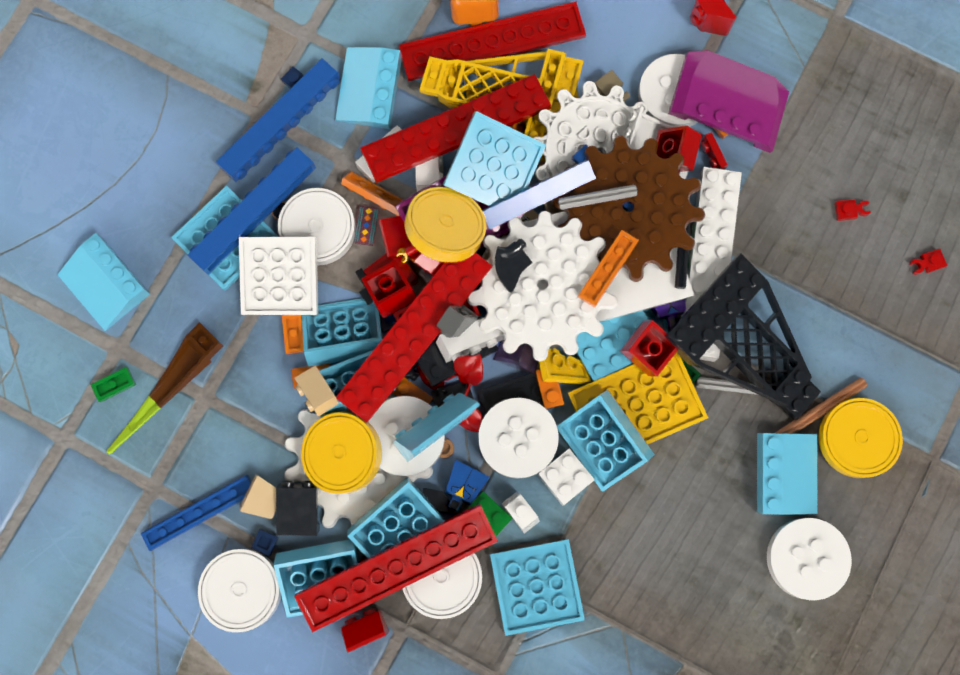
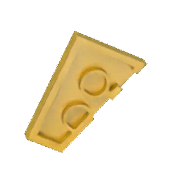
M549 348L547 358L539 361L543 381L585 385L591 382L590 375L582 361L570 355L564 356L556 348Z

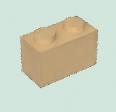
M316 365L295 377L298 383L295 388L301 397L303 395L306 396L307 401H305V404L310 412L315 411L320 416L339 404Z

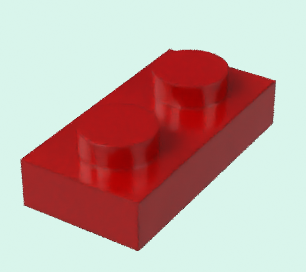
M712 132L708 133L701 141L702 150L708 154L711 168L725 170L728 164Z

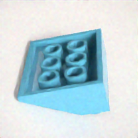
M347 47L335 121L391 129L402 61L400 50L382 47Z
M97 233L80 245L57 274L104 331H107L150 295L148 290Z
M360 298L318 305L317 315H302L304 354L309 367L354 358L374 350L384 338L380 313L374 301L372 304L367 305L364 299Z
M608 390L557 426L558 431L586 470L595 479L594 481L602 492L645 464L655 455Z
M452 393L443 400L444 404L438 408L435 405L427 412L429 414L424 419L419 417L412 422L411 425L413 427L408 431L403 429L395 435L397 439L393 443L406 461L409 462L469 417L480 404L461 393L455 396Z
M757 433L758 513L779 515L817 514V434Z
M406 477L347 530V536L367 558H370L445 520L417 486Z
M350 539L276 553L274 569L287 618L303 615L294 597L296 593L360 562L357 546Z

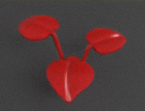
M481 354L457 357L454 361V369L457 374L445 381L458 375L462 383H468L464 393L467 396L471 385H478L483 379ZM417 366L419 376L426 386L433 390L445 386L443 381L431 387L423 372ZM476 409L459 425L469 431L479 432L483 420L482 414Z

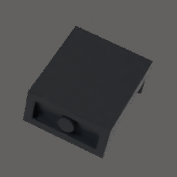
M286 480L276 487V535L317 536L320 531V523H318L319 488L311 481H303L301 484Z

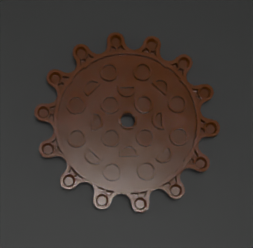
M619 135L614 138L613 150L609 153H601L595 146H588L585 149L584 155L589 160L596 179L571 190L567 194L554 198L553 205L560 209L559 199L563 197L636 185L637 196L563 209L567 212L568 218L557 227H564L572 218L581 220L580 237L583 240L590 241L596 237H601L606 242L605 248L598 255L600 262L621 230L638 239V244L624 263L623 268L628 271L631 281L639 282L643 279V270L647 264L653 263L661 271L668 272L673 268V261L670 258V252L673 248L680 247L684 250L694 248L695 240L687 233L686 227L690 222L702 221L705 218V211L700 207L693 206L689 198L693 193L700 190L701 181L698 178L684 179L679 175V169L685 160L682 154L675 153L667 159L660 158L657 154L658 142L654 138L645 140L640 149L634 150L629 147L627 138ZM630 202L633 204L634 209L630 212L624 211L623 205Z

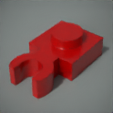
M852 199L836 201L834 203L837 221L856 220L858 214L865 217L871 213V211H864L862 206H867L869 201H862L856 204V200Z
M941 249L922 254L920 256L921 260L914 259L909 263V265L916 264L918 266V270L914 271L913 275L923 272L924 269L926 273H930L947 267Z

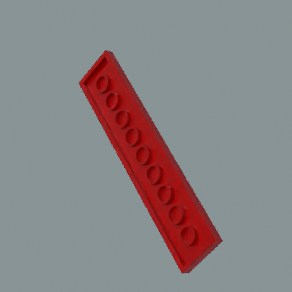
M575 1L400 44L399 49L407 79L412 81L423 78L429 56L447 61L456 59L471 61L513 56L586 38V32L577 2Z
M534 74L360 147L376 183L458 149L475 111L509 127L539 114L543 109H551V103Z
M476 252L471 257L462 261L445 262L336 396V399L368 423L440 333L441 329L436 325L448 307L454 305L462 306L493 266Z
M478 504L296 593L294 597L313 633L498 542L481 505Z

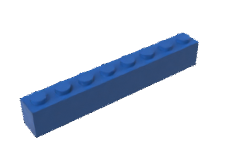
M321 58L216 161L218 166L235 182L243 179L247 175V171L260 162L263 155L271 152L274 145L278 141L283 140L287 132L291 128L296 127L300 119L305 114L308 115L313 110V106L326 97V93L337 87L340 81L338 72Z
M298 147L289 151L285 159L281 163L276 164L272 172L267 177H263L259 181L258 186L254 190H250L240 204L237 203L233 206L228 216L221 218L217 226L213 230L208 231L204 235L203 240L190 249L188 256L209 275L239 245V237H247L316 169L314 162Z

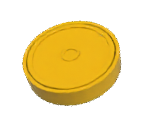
M447 187L429 188L417 194L409 205L404 223L407 237L412 245L425 256L442 262H458L471 257L480 247L486 233V219L480 206L471 197Z
M866 398L850 399L833 407L824 416L818 434L819 446L825 460L839 473L853 478L874 477L886 472L895 464L902 450V430L894 414L881 403Z
M348 413L328 414L317 420L307 431L301 449L302 465L307 477L319 489L334 494L353 493L367 486L376 476L382 459L381 441L374 427L369 422L366 423L359 416Z

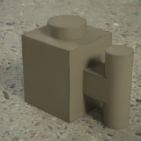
M613 70L594 82L598 93L602 96L609 95L612 87L616 85L623 87L624 84ZM627 91L624 92V102L631 97Z

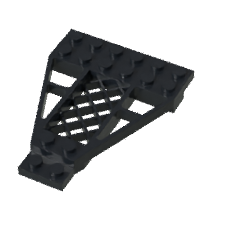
M742 253L738 254L665 335L678 349L676 353L688 365H694L769 399L772 403L781 406L793 420H798L821 392L810 381L812 376L768 280ZM761 288L773 311L765 323L748 306L749 302ZM736 318H743V329H736ZM775 318L789 348L770 329V324ZM749 323H750L755 329H749ZM724 332H731L732 342L724 340ZM737 332H744V342H737ZM749 332H756L757 343H750ZM762 336L768 343H763ZM713 343L731 360L723 371L700 361V358ZM738 346H745V356L738 354ZM750 346H757L758 356H751ZM763 346H770V356H763ZM751 359H758L759 370H754L751 367ZM764 359L771 360V370H764ZM776 359H783L784 370H777ZM736 365L755 386L729 375V372ZM765 373H771L772 384L765 382ZM777 373H783L779 379L777 378Z

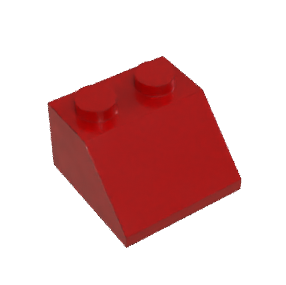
M696 0L690 15L691 23L695 27L697 26L700 31L722 36L729 34L737 18L724 0Z
M396 260L361 278L383 318L407 306L416 299L411 285Z
M372 608L363 612L364 617L356 619L354 616L344 621L345 625L341 627L347 653L382 638L389 633L380 609L375 611Z

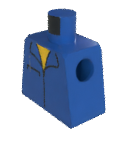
M456 460L446 488V494L452 496L448 507L458 512L463 502L471 505L487 484L489 476Z

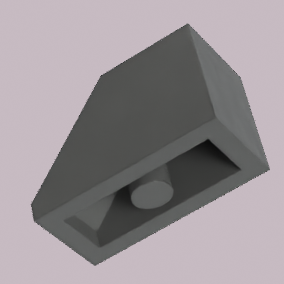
M465 305L449 306L436 326L448 338L459 337L479 316Z

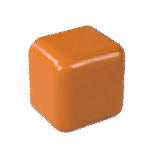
M450 0L452 20L458 25L471 24V27L481 25L482 22L494 21L499 16V0Z

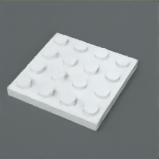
M239 237L241 315L318 314L317 237Z

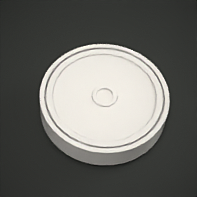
M669 54L653 61L644 71L638 87V101L646 104V114L671 127L686 125L691 127L698 123L689 118L683 120L668 114L685 55Z
M310 188L295 194L285 203L278 219L279 237H317V266L333 263L347 253L355 238L356 222L349 204L339 194L324 188Z
M410 396L391 398L385 401L368 421L376 430L381 441L382 459L380 468L395 476H415L427 471L439 459L443 451L445 435L409 462L406 461L393 443L397 439L395 437L397 433L403 429L408 431L413 427L411 425L412 422L419 417L424 419L429 415L427 412L433 407L427 402Z
M511 398L496 404L487 412L479 429V447L484 460L494 471L509 478H527L541 472L553 459L558 446V429L552 415L539 403L526 398Z
M800 518L789 521L777 529L769 542L767 549L769 572L775 583L783 591L794 597L806 600L828 598L843 587L851 571V552L846 539L839 530L823 520Z
M235 549L218 555L206 566L199 580L198 600L202 612L213 625L229 632H245L264 624L274 614L281 599L273 562L262 553L250 549Z
M474 553L402 588L404 595L414 609L430 618L448 619L458 616L466 611L478 597L482 585L481 565Z

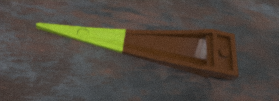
M200 322L185 336L159 382L106 453L112 454L212 362L210 359L223 347Z

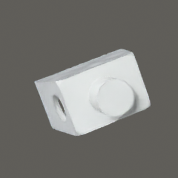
M515 492L501 503L524 534L540 522L539 517L518 492Z

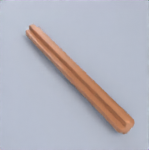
M864 378L857 379L801 415L798 420L792 421L775 433L795 434L829 412L836 405L866 388L867 382Z

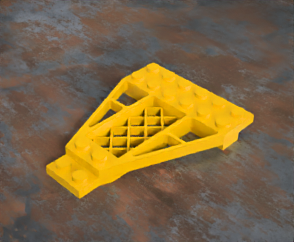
M548 49L547 52L471 61L458 59L447 61L429 56L419 90L422 94L438 97V101L453 109L486 93H491L497 87L503 88V84L507 82L515 83L529 77L515 73L518 63L545 60L540 78L537 79L551 103L549 111L557 113L560 111V104L557 100L558 92L565 89L575 97L584 61L566 57L565 52ZM514 63L512 72L488 67ZM471 73L476 74L478 76V78L473 80L472 82H470L467 78V76ZM494 78L496 83L488 86L485 80ZM482 83L485 89L476 92L473 86ZM470 88L474 95L465 99L462 92ZM539 114L519 122L526 125L524 134L531 138L544 137L547 134L546 127L539 121ZM542 154L540 161L545 162V157Z

